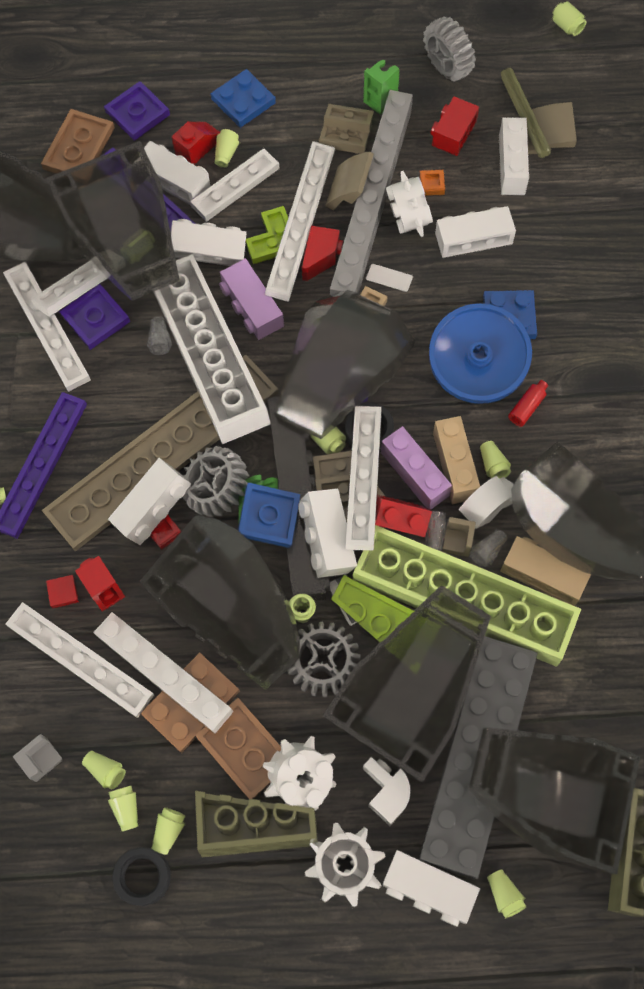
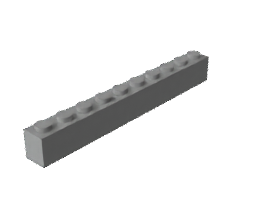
M394 90L389 91L371 152L374 155L363 192L357 198L330 287V304L354 309L387 198L386 187L391 184L410 119L413 94Z

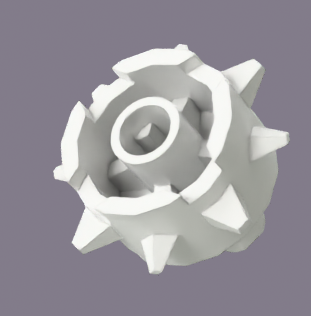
M401 171V182L386 187L389 200H394L393 203H390L394 217L400 218L396 220L400 234L416 229L422 237L423 226L433 222L430 208L424 195L425 192L419 177L408 179L404 171Z
M310 736L305 744H290L286 739L282 740L281 751H277L270 762L263 763V767L268 770V778L271 782L264 792L265 796H280L285 801V804L291 806L311 807L314 810L319 809V805L323 803L330 789L336 786V782L333 781V769L331 766L335 755L333 753L320 754L316 751L315 737Z
M334 823L332 837L327 838L324 842L310 843V846L317 853L315 858L316 864L305 871L306 877L320 879L321 884L324 885L322 896L324 902L337 894L346 896L352 907L357 906L358 892L362 891L366 886L380 888L381 884L373 875L375 864L383 859L385 854L384 852L371 851L370 845L366 842L368 829L365 827L357 834L344 833L340 825ZM346 857L352 859L350 864L354 866L351 871L346 869L344 873L339 871L338 859L344 860Z

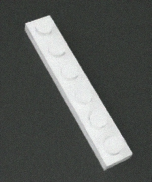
M26 262L3 272L68 392L91 381L55 314L47 316L34 307L32 298L42 291Z
M355 406L346 550L374 551L381 407Z
M23 602L6 622L10 629L138 718L141 712L153 698L154 694Z
M113 612L93 632L100 640L213 733H216L234 712L227 704Z

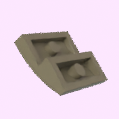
M572 102L551 104L532 109L550 147V151L551 148L575 147L577 139ZM527 133L528 154H537Z
M328 104L319 143L334 147L335 150L358 154L365 153L374 111Z
M365 152L357 154L345 160L337 167L326 207L334 210L343 200L352 204L362 194L374 153Z
M352 451L313 457L317 491L338 489L341 502H349Z

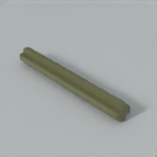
M507 68L502 70L501 78L520 118L527 119V133L538 157L544 158L549 156L551 153L550 147L513 69Z

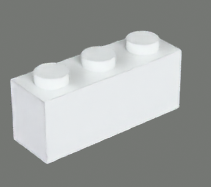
M502 118L499 134L501 195H525L529 180L527 119Z
M149 141L133 161L135 168L152 184L191 205V200L211 187L208 172L203 167L191 164L183 156H177L168 151L163 145H157Z
M507 206L501 208L493 207L481 212H468L465 215L444 217L437 220L435 234L442 258L511 245L513 244L516 230L509 207Z
M187 219L173 220L168 257L181 259L193 254L196 261L232 266L244 260L246 232L240 231L237 227H226L225 229L216 227L212 223L199 225L193 224Z
M158 458L108 520L125 537L141 545L151 535L160 521L168 515L175 503L184 496L191 483L172 466Z
M329 489L308 492L299 501V514L304 519L306 527L305 539L310 544L312 553L311 565L316 570L317 578L348 574L357 567L354 550H346L347 522L339 490Z
M398 850L393 857L382 886L388 888L386 894L401 901L406 896L415 901L414 907L429 914L431 909L442 913L441 920L458 927L459 922L467 923L480 888Z

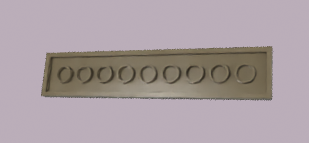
M244 355L242 358L264 404H266L279 394V390L247 355ZM199 391L42 510L74 551H77L111 524L108 518L158 458L168 463L176 471H180L191 462L190 458L195 459L197 457V451L204 452L206 447L209 448L220 439Z

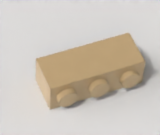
M461 416L435 421L433 436L444 476L452 484L450 492L451 503L465 502L480 487Z
M518 536L500 572L573 606L578 603L592 573L584 564L578 561L571 562L562 558V555L555 550L543 549L537 546L534 540Z

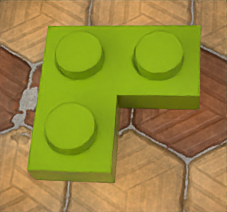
M284 206L261 212V218L267 233L246 239V246L253 264L277 256L288 221Z

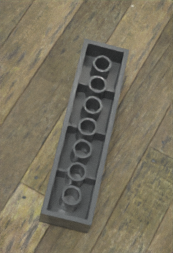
M486 636L482 637L418 860L473 880L478 878L538 652Z

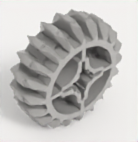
M445 16L431 22L426 27L423 42L426 44L424 48L428 52L427 56L430 57L431 64H434L436 69L445 75L446 79L450 78L453 82L468 76L475 67L476 57L473 55L475 50L471 46L472 42L469 41L468 34L464 32L463 27H460L458 22L453 21L451 17L446 18Z
M215 446L214 449L206 447L205 453L197 451V458H190L191 465L184 467L186 475L183 477L191 485L186 490L183 499L187 502L186 504L189 508L195 510L200 515L213 517L214 515L222 516L224 510L231 512V505H239L237 499L239 496L245 495L242 490L247 485L245 479L249 477L248 472L245 471L247 468L246 464L238 454L229 448ZM214 495V496L211 497V498L203 499V498H205L206 496H209V497H210V496Z
M322 621L319 622V629L317 630L314 629L313 624H309V633H306L303 629L298 631L302 638L301 640L297 637H292L291 642L296 647H287V653L293 656L285 659L286 664L294 665L287 670L288 674H297L293 679L295 685L304 681L301 686L303 692L311 686L312 696H316L318 689H322L323 697H327V689L332 688L333 694L337 695V685L346 690L348 684L345 678L349 681H354L355 675L350 671L356 672L360 669V666L354 662L359 661L361 655L353 653L358 649V644H349L353 639V635L347 634L345 637H342L345 628L340 627L335 632V624L332 622L329 624L328 629H324ZM327 639L336 644L332 643L329 646H321L316 640ZM307 646L313 657L308 662V666L303 669L300 664V658ZM343 649L346 655V663L342 671L339 672L333 661L338 656V652ZM318 654L328 655V664H323V661L321 664L318 663ZM323 671L333 678L321 680L310 675Z

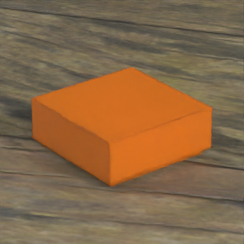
M444 170L420 171L419 178L425 192L424 195L445 194Z

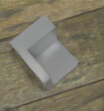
M41 734L13 756L28 778L35 782L40 780L63 760L50 741Z

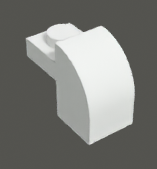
M495 476L479 487L459 510L469 521L476 522L475 528L477 529L491 522L501 509L515 503L521 495L512 482L508 481L505 477L499 479Z
M371 757L364 764L363 770L383 789L369 803V807L391 826L408 804L410 784L402 769L392 777L389 774L392 770L381 759H378L376 762Z

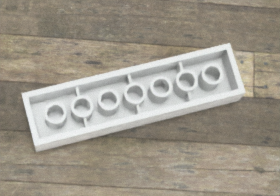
M193 254L146 272L153 292L222 444L270 425L267 408Z

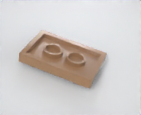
M70 109L41 163L42 168L86 183L96 164L95 161L99 159L115 128L113 122Z
M200 652L183 669L227 705L240 692ZM164 691L141 712V715L181 753L196 739L195 735L205 727L204 724Z
M237 698L229 705L234 712L216 733H213L205 726L195 736L249 799H255L271 784L268 778V770L263 767V763L270 762L277 751H281V746L242 701Z

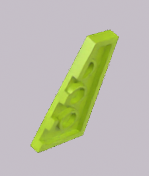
M344 575L331 598L332 601L417 675L441 625Z

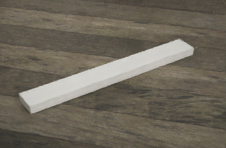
M312 142L265 290V295L289 302L310 228L314 221L334 155V147Z

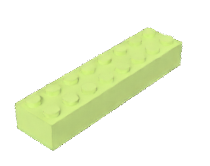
M375 525L374 551L363 550L357 567L353 572V580L376 592L479 635L538 652L537 659L556 667L564 657L581 611L578 607Z

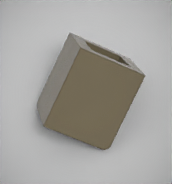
M449 517L442 552L469 557L476 522Z

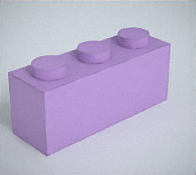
M246 258L220 272L222 282L219 283L223 294L225 296L229 295L233 300L231 304L237 315L242 314L244 317V325L250 334L254 333L257 339L260 340L284 327L282 312L272 297L265 295L266 288Z
M403 426L382 440L381 454L427 509H433L450 496L452 484Z

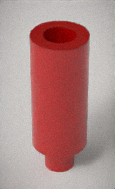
M540 380L537 385L532 384L508 414V418L512 423L520 427L524 426L547 395L545 390L548 384L545 381Z

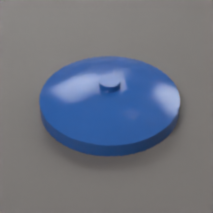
M470 304L449 313L435 328L429 347L430 367L437 382L452 396L470 403H491L512 394L524 381L532 360V345L523 324L512 313L490 304Z

